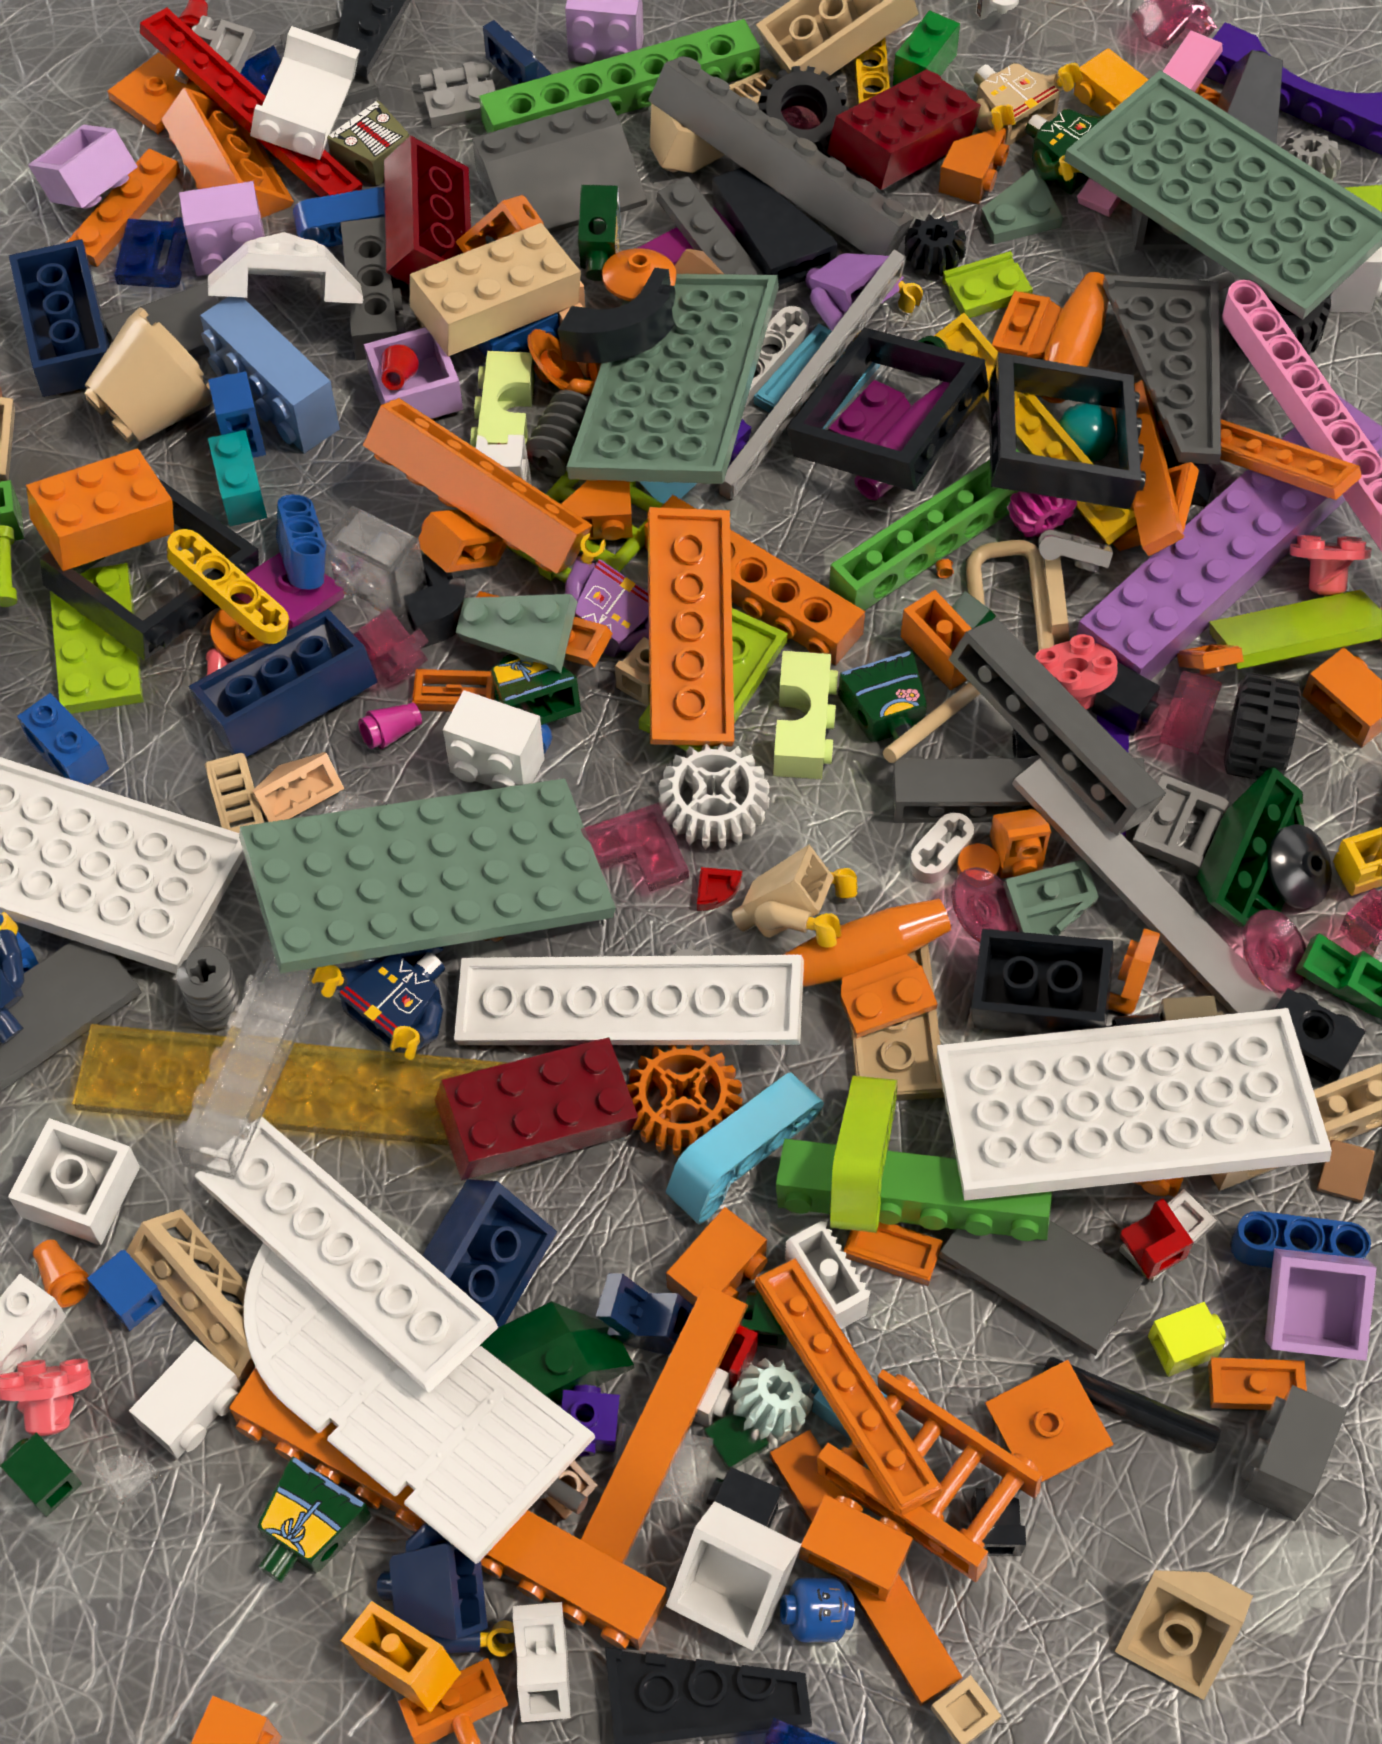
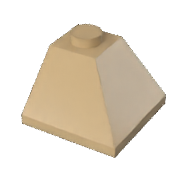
M651 103L650 148L663 169L670 172H677L679 170L693 173L725 155Z
M1155 1570L1115 1652L1204 1700L1245 1621L1253 1595L1209 1572Z

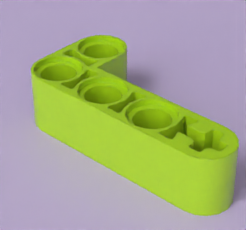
M852 1076L834 1155L830 1228L877 1233L882 1177L896 1109L897 1080Z

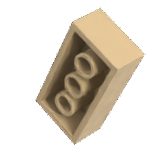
M790 0L757 23L756 26L766 49L782 70L785 69L789 74L793 66H800L801 71H806L807 66L815 67L814 73L820 75L823 70L830 76L919 13L915 0Z
M539 223L411 273L410 308L445 354L451 356L577 305L579 303L581 271L544 225Z

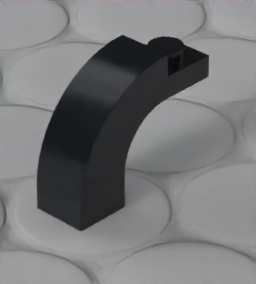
M655 267L640 294L625 305L611 309H590L571 306L558 328L562 359L581 363L614 362L643 353L664 339L674 326L672 307L676 292L675 287L671 286L669 269Z

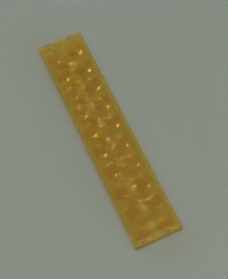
M91 1024L72 1104L76 1111L245 1127L252 1126L258 1119L263 1117L277 1130L450 1146L434 1101L441 1080L507 1062L415 1054L414 1059L409 1060L405 1058V1053Z

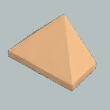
M323 752L278 765L252 792L267 821L273 822L290 819L344 790V787L327 753Z

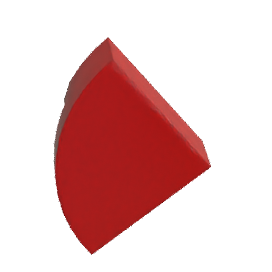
M701 867L697 911L713 910L728 903L741 886L743 871Z

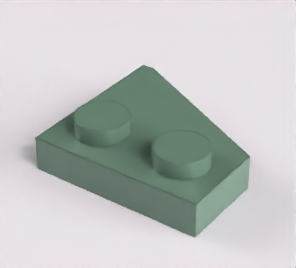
M1084 859L1008 878L1003 883L1018 931L1025 933L1059 936L1094 905L1099 898L1088 864Z

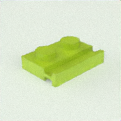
M1011 251L943 271V284L948 286L949 294L960 314L965 313L969 318L1008 307L1014 291L1029 294L1033 292V288L1019 264L1014 262Z

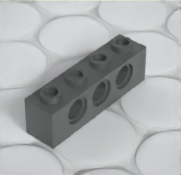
M385 217L341 222L345 268L360 283L363 294V304L348 303L356 360L366 359L364 344L406 333L404 318L397 317L396 311H403L401 290L400 288H394L393 283L400 282V280L386 273Z

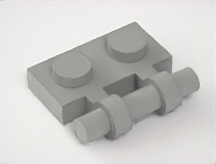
M202 15L198 25H194L192 30L241 73L256 39L254 29L221 19L217 30L214 31L211 30L214 21L210 17ZM178 68L174 75L175 80L187 84L189 77Z
M471 61L463 63V67L443 70L442 67L432 69V73L419 75L421 89L435 87L433 91L423 92L431 128L481 119L479 95L496 91L492 79L478 82L480 78L490 77L488 62L474 65V62ZM466 81L465 85L447 88L448 84Z

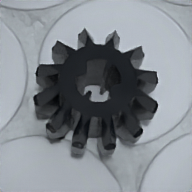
M928 214L925 221L915 219L912 228H908L905 234L904 254L906 260L911 262L913 271L924 269L926 277L931 272H937L942 277L943 271L958 267V263H962L963 258H965V230L959 229L957 220L947 222L945 215L940 219H934L930 214Z

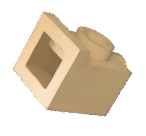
M643 637L623 661L619 660L615 665L616 688L646 706L650 703L649 640Z

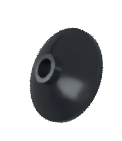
M1303 825L1284 827L1273 837L1268 851V871L1277 894L1287 904L1295 908L1306 909L1318 905L1326 897L1332 878L1331 861L1325 844L1312 829Z

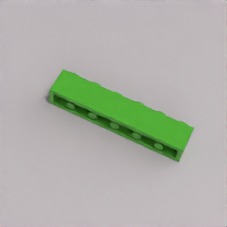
M784 1138L776 1180L778 1208H786L791 1212L799 1214L808 1213L809 1211L830 1214L832 1170L836 1144ZM887 1151L882 1177L879 1222L889 1225L899 1222L917 1224L930 1230L957 1228L978 1236L988 1234L1007 1235L1021 1241L1047 1240L1053 1191L964 1201L957 1160L955 1158Z

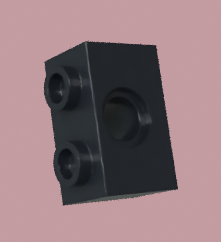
M1287 988L1275 1009L1288 1008L1308 1075L1325 1085L1339 1080L1356 1052L1366 1030L1360 1028L1350 1017L1343 1014H1335L1322 1007L1310 995L1301 992L1297 993ZM1304 1031H1313L1317 1033L1321 1039H1312L1308 1037Z

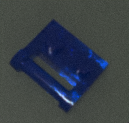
M176 217L172 221L128 219L114 273L117 285L176 288L180 285L182 278L180 266L187 240L183 217ZM164 239L171 240L166 264L158 269Z

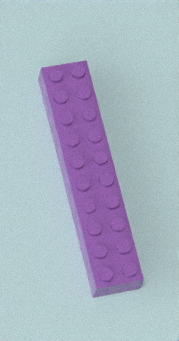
M1338 396L1382 458V426ZM1296 427L1282 438V440L1310 449ZM1246 470L1185 525L1183 539L1153 554L1079 621L1076 635L1086 634L1092 636L1095 643L1107 647L1114 653L1117 663L1119 662L1145 678L1152 680L1177 656L1180 650H1184L1209 627V621L1218 619L1290 552V545L1297 543L1298 535L1310 534L1345 501V498L1341 495L1338 499L1334 500L1255 471Z

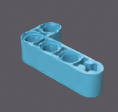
M793 1073L785 1074L692 1143L682 1153L675 1164L666 1194L696 1223H704L722 1205L730 1185L781 1147L784 1143V1138L791 1139L807 1127L819 1114L824 1102Z

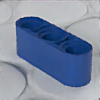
M385 187L300 201L293 208L297 236L314 240L325 247L343 245L341 222L385 217Z
M285 495L278 500L276 540L286 574L293 586L300 589H316L324 583L326 543L314 505L305 496Z
M1253 1211L1245 1214L1239 1221L1232 1235L1230 1247L1234 1257L1241 1263L1250 1266L1272 1268L1274 1248L1365 1259L1371 1248V1239L1363 1227L1352 1222ZM1253 1232L1258 1234L1263 1239L1264 1244L1256 1245L1247 1240L1244 1233ZM1290 1238L1304 1240L1310 1250L1296 1248ZM1344 1243L1349 1245L1355 1252V1256L1343 1254L1339 1251L1336 1244Z

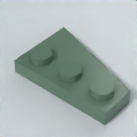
M572 594L464 598L456 634L465 642L498 653L504 651L518 656L522 661L532 664L537 662L546 665L550 670L561 673L578 602Z

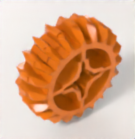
M655 1045L652 1049L653 1060L641 1055L638 1060L639 1069H631L628 1074L631 1084H627L638 1115V1119L632 1129L633 1131L642 1130L641 1140L644 1144L656 1138L655 1145L659 1153L667 1145H672L673 1154L678 1157L681 1153V1147H689L741 1108L743 1104V1099L738 1096L742 1092V1084L739 1080L734 1079L736 1077V1069L733 1065L724 1066L725 1056L722 1052L710 1057V1046L708 1045L702 1046L699 1051L694 1050V1045H685V1049H677V1045H668L667 1052H663ZM709 1083L713 1085L719 1095V1101L713 1110L707 1107V1100L702 1097L705 1094V1087ZM654 1086L660 1089V1095L664 1098L661 1101V1108L656 1113L647 1101L648 1095ZM680 1121H690V1122H692V1123L679 1124L678 1122H680Z

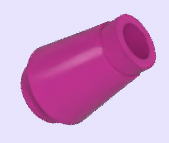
M413 702L407 705L367 711L365 717L358 720L361 736L370 749L376 747L384 749L415 729V727L422 725L421 713Z

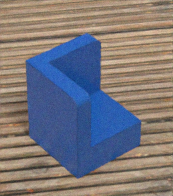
M125 1250L118 1252L87 1278L96 1294L129 1332L166 1302L157 1285Z

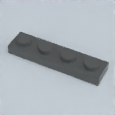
M688 176L657 192V202L692 248L703 251L724 274L763 275Z

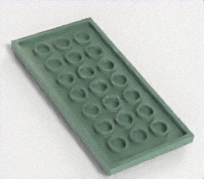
M1161 70L1066 150L1065 162L1242 280H1251L1257 283L1269 298L1302 320L1382 247L1381 211Z
M676 274L674 286L676 295L672 307L674 326L667 336L652 348L636 356L601 364L567 464L569 479L723 484L778 292L777 275ZM623 300L622 305H625L630 301Z
M565 778L240 826V842L280 974L613 918L616 909Z

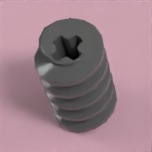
M562 390L555 393L550 400V404L545 409L544 415L539 419L537 427L532 431L531 438L525 444L527 459L530 464L539 472L549 477L560 478L566 473V466L589 399L582 394L571 390Z
M200 946L192 951L179 967L176 979L191 1018L199 1027L207 1030L226 1027L238 1017L244 1007V1001L228 957L221 950L211 946Z

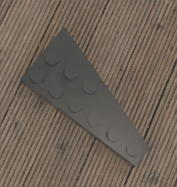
M1104 275V290L1178 461L1182 463L1192 462L1219 465L1221 456L1218 281Z

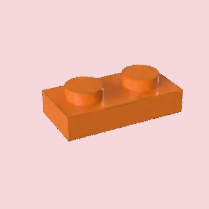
M1211 1357L1208 1362L1211 1408L1270 1410L1275 1397L1278 1396L1284 1399L1292 1385L1307 1391L1305 1360Z

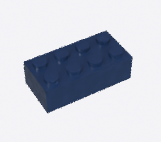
M80 239L8 255L32 368L42 397L87 388L85 383L109 348V342L92 269L83 240Z

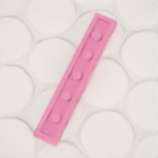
M1191 30L1163 72L1195 92L1222 53V43ZM1089 178L1077 196L1079 204L1110 217L1121 201V198Z

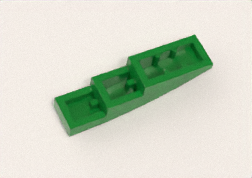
M1320 933L1313 936L1295 972L1334 996L1382 1020V962L1365 951L1354 956Z

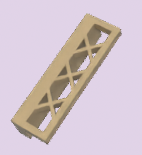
M182 1209L142 1222L126 1252L157 1285L163 1298L211 1354L237 1376L238 1380L249 1377L255 1364L249 1352L244 1329V1297L247 1285L245 1280ZM176 1227L187 1239V1242L172 1237L167 1229ZM196 1259L208 1263L214 1270V1273L200 1269L193 1260ZM221 1291L236 1295L242 1302V1305L228 1301Z

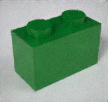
M929 10L895 54L893 86L926 69L941 76L957 55L960 23Z

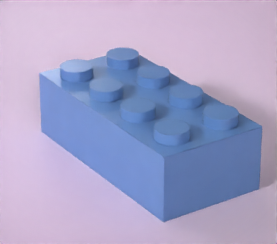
M227 297L200 315L204 330L201 336L209 349L210 357H208V363L212 370L219 377L246 371L256 412L265 422L270 420L277 427L278 433L287 444L294 443L303 453H306L340 430L331 381L243 297Z

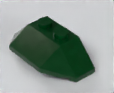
M1275 767L1267 769L1225 811L1196 876L1209 903L1239 928L1278 919L1285 901L1277 894L1269 876L1268 851L1270 843L1276 833L1282 828L1290 825L1304 826L1300 807L1303 804V791Z
M552 1301L498 1327L480 1344V1346L555 1404H562L563 1390L573 1391L575 1385L598 1387L635 1368L622 1341L608 1335L609 1326L606 1323Z

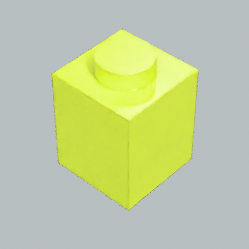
M1204 1301L1155 1320L1148 1338L1167 1376L1170 1377L1208 1362L1211 1357L1218 1358L1225 1345L1226 1332L1218 1315L1215 1313L1211 1314Z

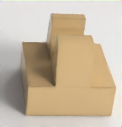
M971 1675L933 1703L930 1708L956 1744H970L1002 1717Z

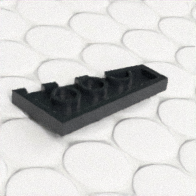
M344 0L337 42L360 50L355 74L367 78L411 0Z
M605 1647L615 1744H678L812 1727L805 1673L742 1665L741 1667L724 1665L710 1660L696 1659L694 1661L671 1658L664 1654L648 1652L640 1654L625 1652L618 1648Z

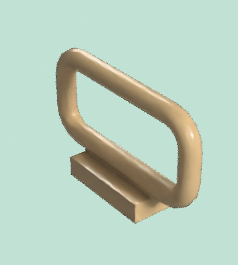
M1025 540L988 543L972 551L966 563L967 590L971 596L985 605L981 566L986 560L1021 555L1029 562L1038 651L1070 641L1060 557L1055 560L1044 559L1039 552V548Z

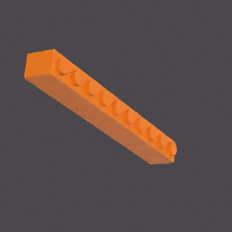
M255 1367L229 1407L237 1422L235 1428L240 1433L256 1442H259L261 1437H264L276 1444L274 1450L286 1460L290 1461L293 1456L298 1460L302 1459L315 1466L316 1472L336 1485L343 1482L356 1490L354 1496L367 1506L378 1510L382 1504L396 1512L394 1519L414 1532L426 1523L404 1505L405 1500L414 1491L409 1485L397 1496H393L327 1441L328 1436L337 1428L335 1424L331 1422L322 1432L317 1433L272 1393ZM528 1510L481 1559V1568L485 1573L497 1579H500L502 1574L509 1576L519 1582L517 1589L537 1602H542L544 1597L554 1603L562 1602L563 1616L566 1619L580 1626H583L586 1621L602 1629L600 1636L604 1640L622 1650H625L628 1645L637 1650L641 1649L668 1600L667 1588Z

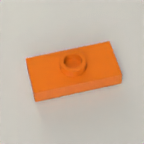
M1209 644L1180 650L1177 653L1179 667L1199 669L1200 675L1222 672L1226 665L1244 662L1242 648L1234 645Z

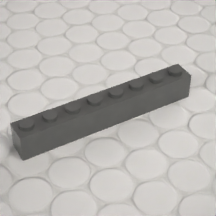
M681 56L664 64L648 100L865 254L889 256L894 249L898 250L908 228L914 220L913 216L905 212L902 204L885 198L875 191L876 188L872 183L849 173L842 162L834 158H828L819 152L812 141L796 136L788 130V126L783 121L769 117L759 110V106L753 100L741 97L733 92L726 81L718 77H712L703 71L701 65L694 59Z

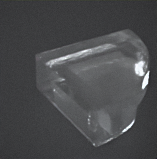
M132 1455L110 1456L93 1465L121 1505H124L161 1477L152 1464Z

